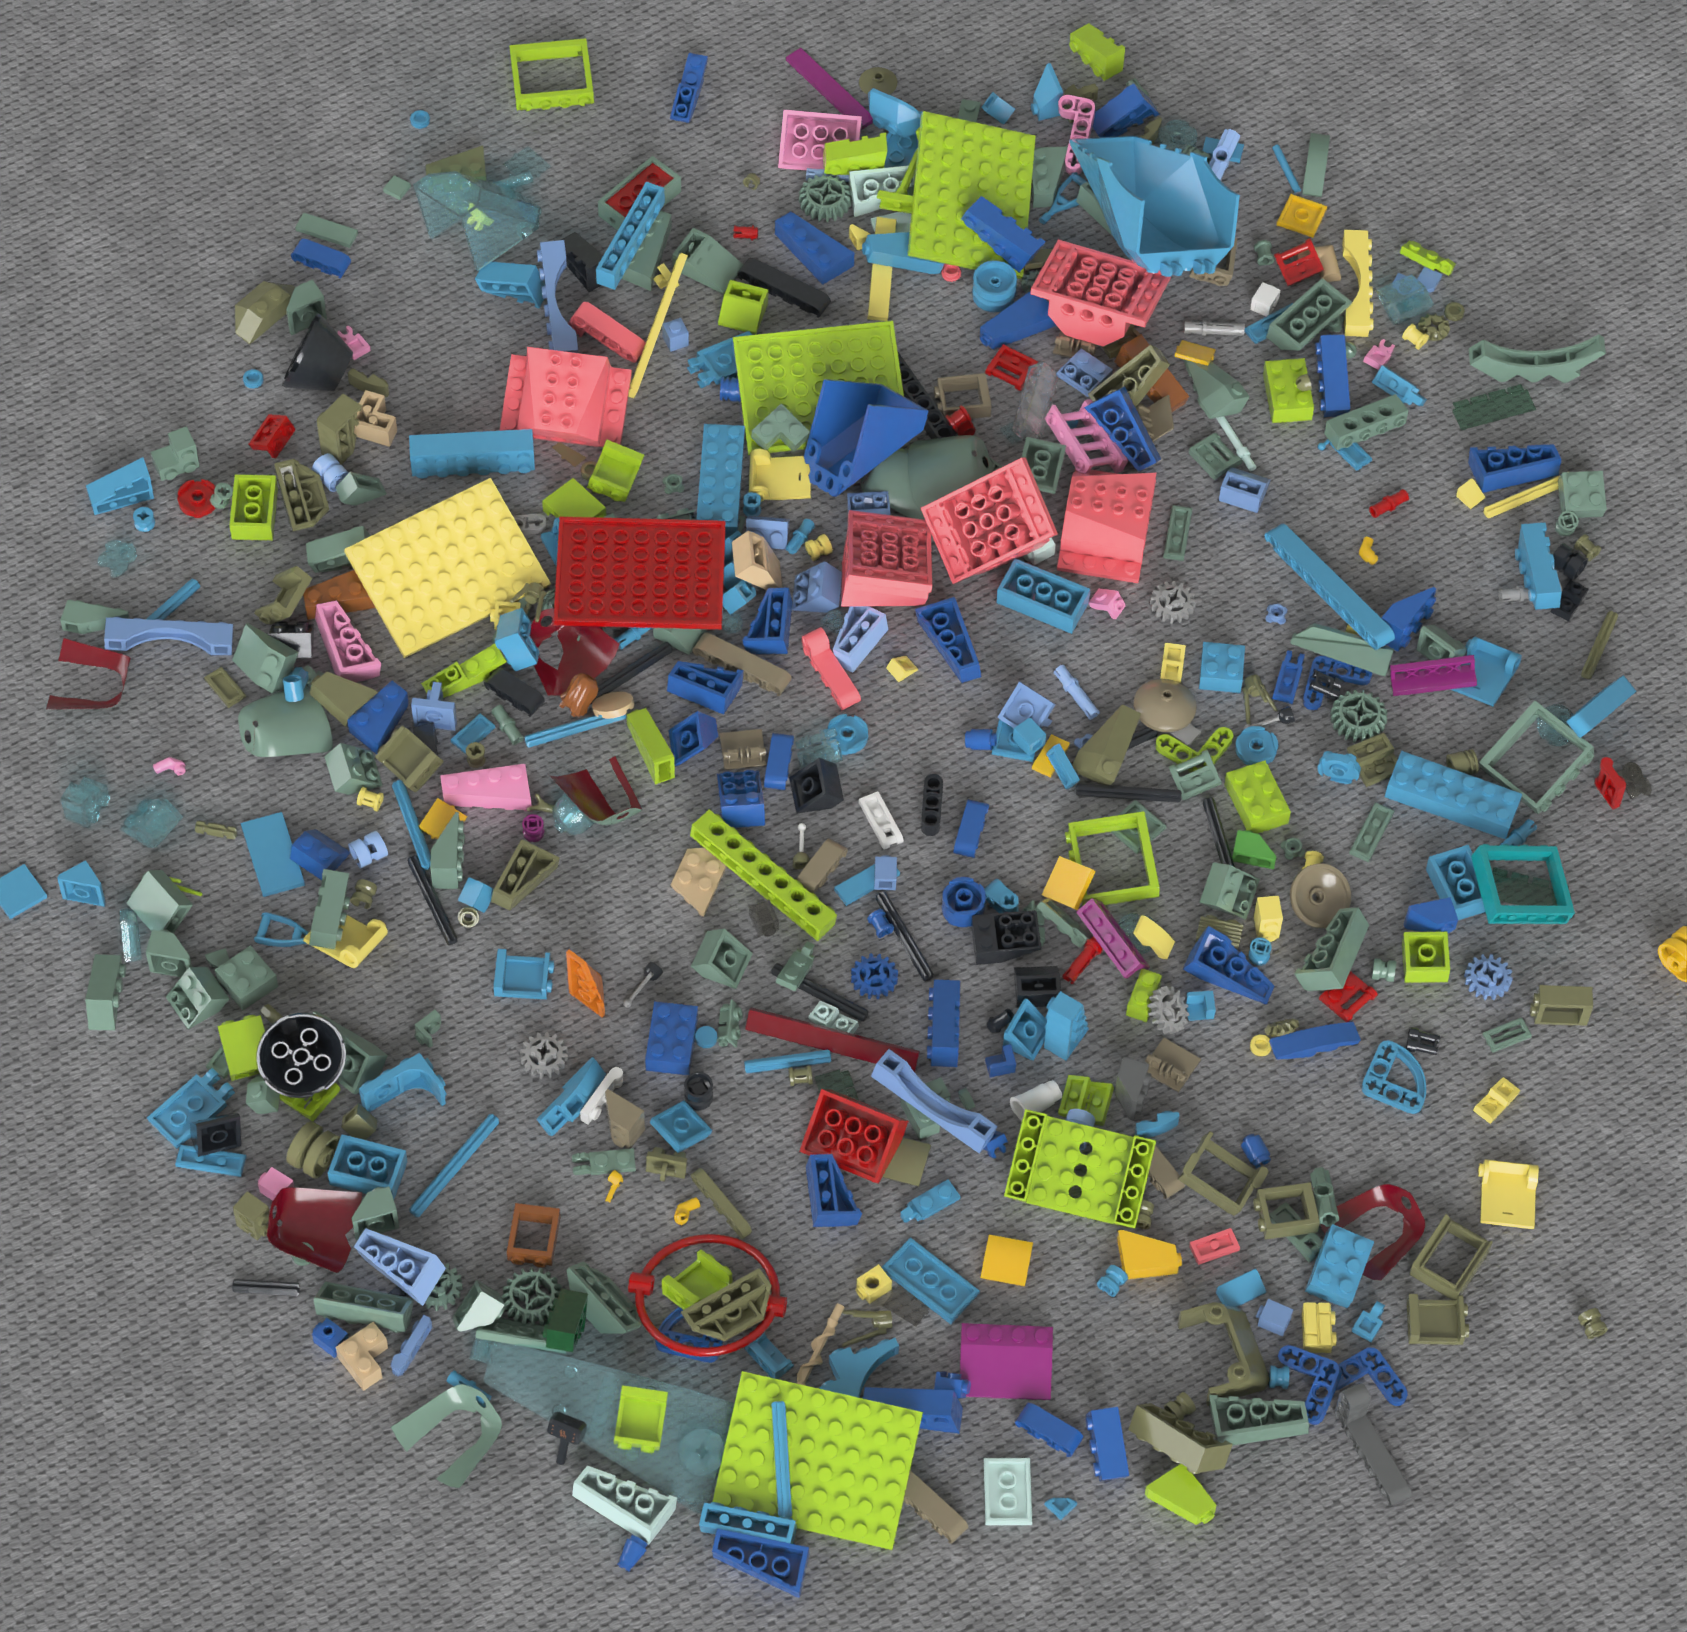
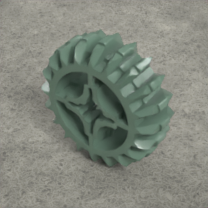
M823 173L821 177H818L815 174L814 179L808 178L807 183H803L799 191V203L802 211H805L806 216L811 214L812 220L818 217L819 223L822 218H825L827 223L829 218H832L834 221H836L837 216L842 218L851 206L852 194L849 185H846L845 180L840 181L839 176L833 178L832 174L827 177Z
M1355 689L1353 694L1347 691L1345 696L1340 695L1338 700H1335L1333 708H1331L1330 720L1333 723L1334 730H1338L1339 736L1345 734V740L1352 737L1353 743L1357 741V738L1362 742L1365 738H1372L1384 731L1385 724H1387V709H1384V703H1379V697L1373 698L1372 692L1367 695L1364 690L1358 693ZM1359 711L1361 712V713H1360V720H1358V712H1359Z
M532 1266L530 1272H526L523 1268L521 1275L514 1272L513 1279L507 1280L508 1286L503 1287V1307L505 1308L504 1310H508V1317L514 1316L515 1322L522 1319L523 1326H526L528 1321H531L532 1327L535 1326V1321H539L540 1325H544V1318L548 1320L550 1310L553 1311L554 1298L559 1297L562 1286L557 1284L558 1279L556 1277L551 1278L549 1271L543 1274L542 1268L534 1272ZM540 1285L546 1287L551 1293V1296L546 1295L545 1292H542L540 1290ZM536 1292V1297L534 1296L529 1303V1296L531 1297ZM514 1297L519 1298V1301L525 1303V1309L515 1302ZM542 1306V1308L534 1310L536 1307Z

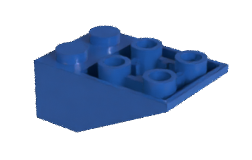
M1435 587L1393 603L1386 611L1382 619L1390 626L1395 635V639L1386 644L1387 646L1394 648L1397 652L1401 647H1407L1411 640V632L1417 634L1423 624L1420 622L1422 618L1428 620L1434 611L1432 606L1436 601Z
M727 771L717 774L720 811L723 821L734 828L765 826L764 799L759 771Z

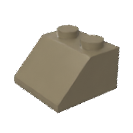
M607 1089L605 1091L606 1113L612 1141L620 1148L625 1146L631 1149L645 1131L644 1110Z

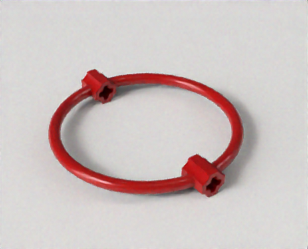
M702 1234L675 1241L656 1253L648 1261L641 1273L632 1272L629 1278L628 1292L635 1293L637 1313L645 1329L659 1343L682 1354L709 1357L737 1351L759 1338L770 1326L775 1316L783 1318L786 1314L787 1297L780 1296L779 1280L769 1260L752 1245L730 1236ZM702 1243L725 1244L748 1253L758 1261L769 1278L771 1295H769L764 1320L752 1332L727 1345L693 1347L670 1339L655 1327L647 1314L644 1302V1295L651 1296L654 1289L655 1276L650 1274L664 1258L681 1248Z

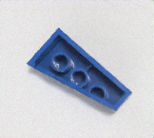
M1125 386L1084 407L1096 419L1098 425L1108 433L1110 439L1119 446L1122 453L1138 471L1161 460Z
M955 597L915 609L918 623L960 682L964 683L980 678V665Z
M864 1388L863 1399L923 1412L920 1429L960 1434L963 1408L954 1390Z

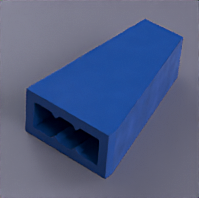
M1031 291L980 327V341L983 345L989 346L994 350L1002 347V345H1008L1057 326L1048 316L1049 302L1044 298L1031 295Z

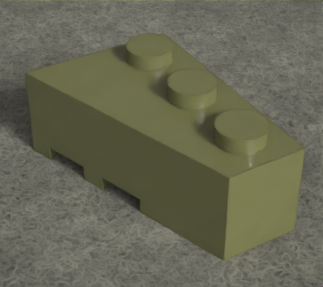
M483 145L426 164L428 194L487 190Z
M344 393L325 412H321L317 418L321 454H332L340 465L354 453L357 437L354 433V428L359 425V420L356 417L357 412L361 411L362 408L361 404Z
M521 839L493 890L491 902L510 911L558 868L560 857Z

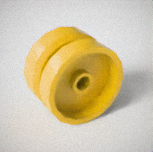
M1687 926L1680 927L1672 934L1671 938L1666 939L1658 948V955L1664 967L1683 982H1687Z

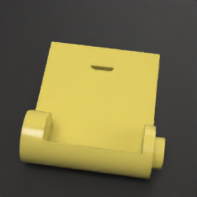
M755 449L750 452L749 492L759 494L761 502L764 500L811 498V483L808 476L810 473L809 464H805L804 456L771 458L767 450Z
M347 915L345 926H340L343 929L341 942L337 941L335 950L317 946L313 947L349 967L356 968L382 941L388 931L385 923L381 920L372 919L366 926ZM311 931L303 938V941L307 944L310 942Z
M1484 1159L1483 1164L1479 1163L1478 1177H1482L1480 1223L1534 1229L1538 1165Z

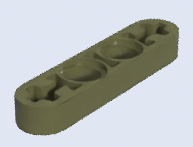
M702 1168L697 1169L690 1175L695 1185L707 1199L710 1198L712 1200L713 1206L721 1215L723 1214L728 1219L726 1222L741 1239L752 1233L748 1222Z

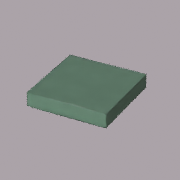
M1134 800L1118 815L1145 811L1151 842L1166 829V825L1137 800ZM1137 828L1111 832L1136 854L1141 851Z

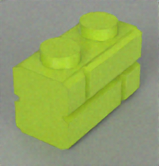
M1141 969L1127 1005L1126 1016L1147 1022L1148 1013L1151 1012L1148 1004L1152 1003L1149 996L1154 995L1153 991L1160 988L1162 975Z

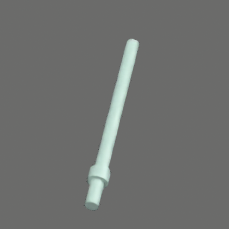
M1225 416L1216 418L1237 450V456L1243 460L1249 471H1254L1256 465L1250 457L1251 453L1247 447L1242 445Z

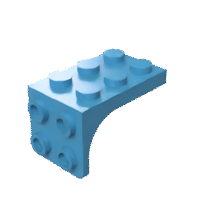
M418 1053L411 1058H405L398 1066L385 1070L374 1080L366 1081L359 1088L361 1104L368 1112H371L409 1089L420 1088L431 1092L441 1106L446 1104L445 1096H447L444 1090L445 1082L439 1074L436 1075L433 1072L434 1068L428 1058L424 1059Z

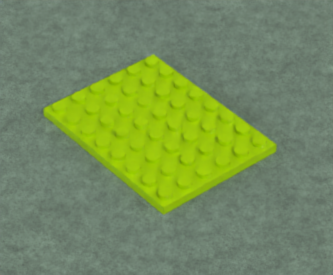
M923 111L920 120L907 256L976 270L987 261H1001L1008 264L1004 258L994 252L990 245L982 241L975 231L968 228L961 218L982 196L1001 209L1003 216H1011L1016 220L1017 226L1023 230L1025 228L1028 229L1036 136ZM1024 268L1020 273L1014 269L1017 279H1022Z
M893 321L733 337L748 455L755 449H762L751 438L752 430L780 404L810 431L824 379L883 384L904 396ZM779 439L767 451L774 453L792 450ZM808 440L797 450L806 449Z
M742 1371L712 1502L721 1503L724 1507H742L749 1512L756 1513V1511L769 1513L770 1516L779 1517L771 1404L772 1402L783 1401L786 1407L792 1516L790 1518L796 1521L797 1528L893 1550L923 1412Z

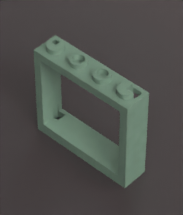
M1534 701L1479 761V765L1483 771L1503 787L1521 793V801L1535 813L1539 814L1541 811H1547L1552 804L1553 798L1556 795L1560 796L1566 789L1565 785L1570 780H1575L1580 774L1582 766L1584 764L1588 765L1593 760L1594 747L1582 737L1579 738L1571 728L1537 701ZM1540 717L1579 748L1582 754L1536 803L1492 767L1531 724Z

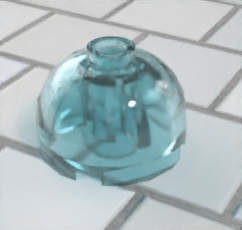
M566 793L555 802L552 814L556 822L553 825L560 833L565 831L570 835L583 834L594 824V822L587 819Z

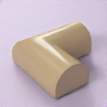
M1333 245L1314 247L1324 268V271L1319 273L1320 279L1323 278L1327 282L1340 281L1341 274ZM1309 249L1295 255V259L1298 260L1310 255Z

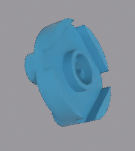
M847 714L838 715L828 724L826 731L827 743L833 750L842 755L856 753L862 750L868 741L867 724L863 719L855 715L854 717L847 716ZM843 732H852L850 737H844Z
M1251 726L1245 728L1237 737L1235 745L1236 754L1246 765H1252L1264 760L1269 764L1275 759L1277 754L1278 740L1272 732L1270 734L1268 731H1265L1264 727ZM1254 743H1257L1258 746L1262 747L1260 749H1254L1253 745Z
M1325 751L1319 759L1317 770L1322 777L1323 773L1331 777L1330 781L1350 784L1353 779H1356V781L1359 779L1361 767L1356 761V756L1353 754L1343 755Z

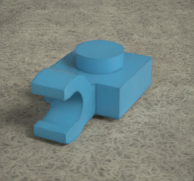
M1376 1301L1370 1313L1363 1310L1353 1326L1352 1332L1372 1343L1383 1325V1321L1379 1317L1384 1311L1385 1305Z

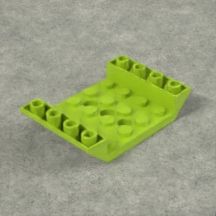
M1025 1109L1004 1197L1135 1229L1156 1141L1070 1122ZM1087 1142L1092 1145L1093 1149L1090 1154L1083 1155L1080 1152L1079 1148L1082 1143ZM1079 1164L1087 1167V1173L1082 1177L1077 1176L1074 1172L1075 1167ZM1078 1186L1082 1189V1194L1079 1198H1072L1069 1195L1071 1187Z

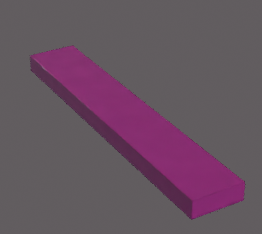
M802 48L786 57V61L841 114L861 116L862 129L873 123L871 114Z

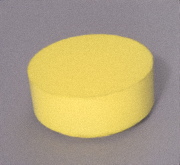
M1266 1035L1254 1036L1250 1042L1252 1053L1257 1056L1268 1055L1272 1050L1269 1043L1270 1038Z

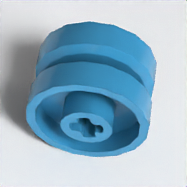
M987 261L975 270L972 296L979 308L993 313L1002 312L1014 303L1017 286V276L1014 269L1005 262Z

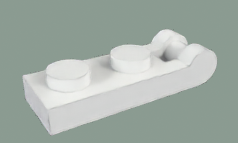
M878 791L859 799V805L883 850L890 848V845L894 843L898 845L904 842L899 828ZM891 831L892 835L886 837L885 833Z
M612 1068L580 1111L582 1122L589 1125L592 1119L596 1120L601 1113L602 1105L606 1103L605 1091L607 1089L613 1091L615 1088L623 1085V1071L621 1068Z

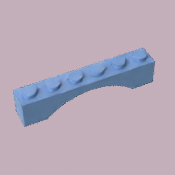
M564 240L540 242L537 258L538 262H542L543 267L539 268L540 280H544L545 286L541 287L543 299L547 298V305H544L545 317H549L550 322L546 323L547 335L552 337V341H548L549 350L578 353L576 331L562 317L555 298L557 283L567 267Z
M106 617L105 649L127 651L147 641L173 639L191 643L210 655H232L233 624L225 622L207 623L204 621L186 622L183 620L166 621L163 619L146 620L142 618Z
M890 1049L876 1063L871 1075L872 1078L979 1154L992 1139L997 1125L980 1113L962 1109L937 1095L920 1080L907 1061Z

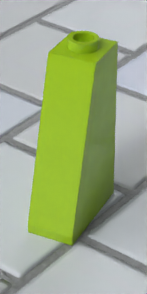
M646 708L637 709L627 714V726L655 785L675 778L674 755Z

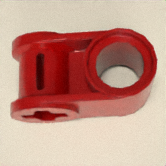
M963 405L959 406V409L950 416H945L958 436L975 434L976 429L971 421L972 419Z

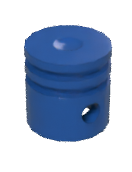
M722 376L720 400L723 401L725 399V401H728L730 399V401L741 402L738 378L732 377L730 379V377H727L726 379L725 376Z

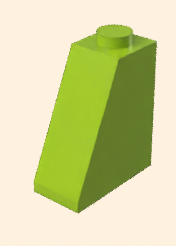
M1179 1464L1146 1486L1145 1495L1147 1498L1195 1525L1201 1522L1206 1524L1215 1516L1216 1503L1183 1464Z

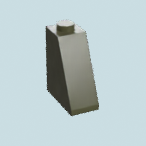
M326 672L322 676H316L311 682L310 695L345 727L348 726L347 720L378 693L372 688L330 672Z

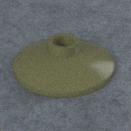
M882 67L870 68L864 71L859 78V86L867 95L872 88L890 95L895 91L898 83L895 74Z

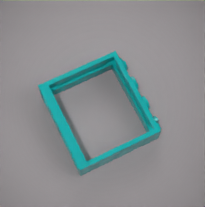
M1489 844L1479 845L1472 854L1471 859L1488 924H1567L1575 914L1557 846H1529L1526 844L1520 846H1509L1508 844L1490 846ZM1489 860L1546 861L1557 906L1501 905Z

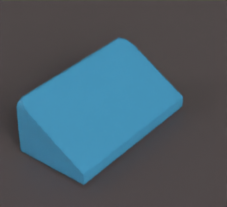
M1253 1269L1218 1286L1216 1291L1222 1304L1238 1307L1266 1293L1257 1269Z

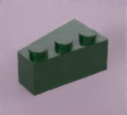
M561 1289L559 1297L554 1298L553 1311L550 1310L548 1324H545L543 1330V1338H546V1348L568 1352L574 1351L578 1344L577 1338L580 1339L582 1335L579 1332H584L588 1293Z

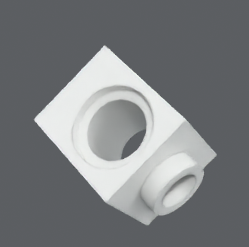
M1262 282L1252 298L1250 310L1267 317L1274 308L1272 307H1275L1279 301L1280 290Z

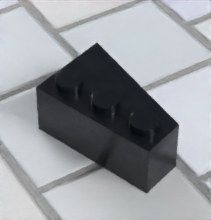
M576 232L561 239L565 243L567 267L585 289L591 292L602 286L597 284L596 268L604 255Z

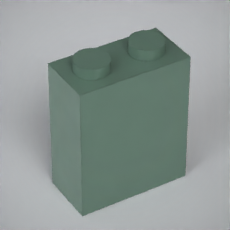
M163 870L147 871L127 901L130 908L151 931L152 929H164L171 933L176 931L193 905Z

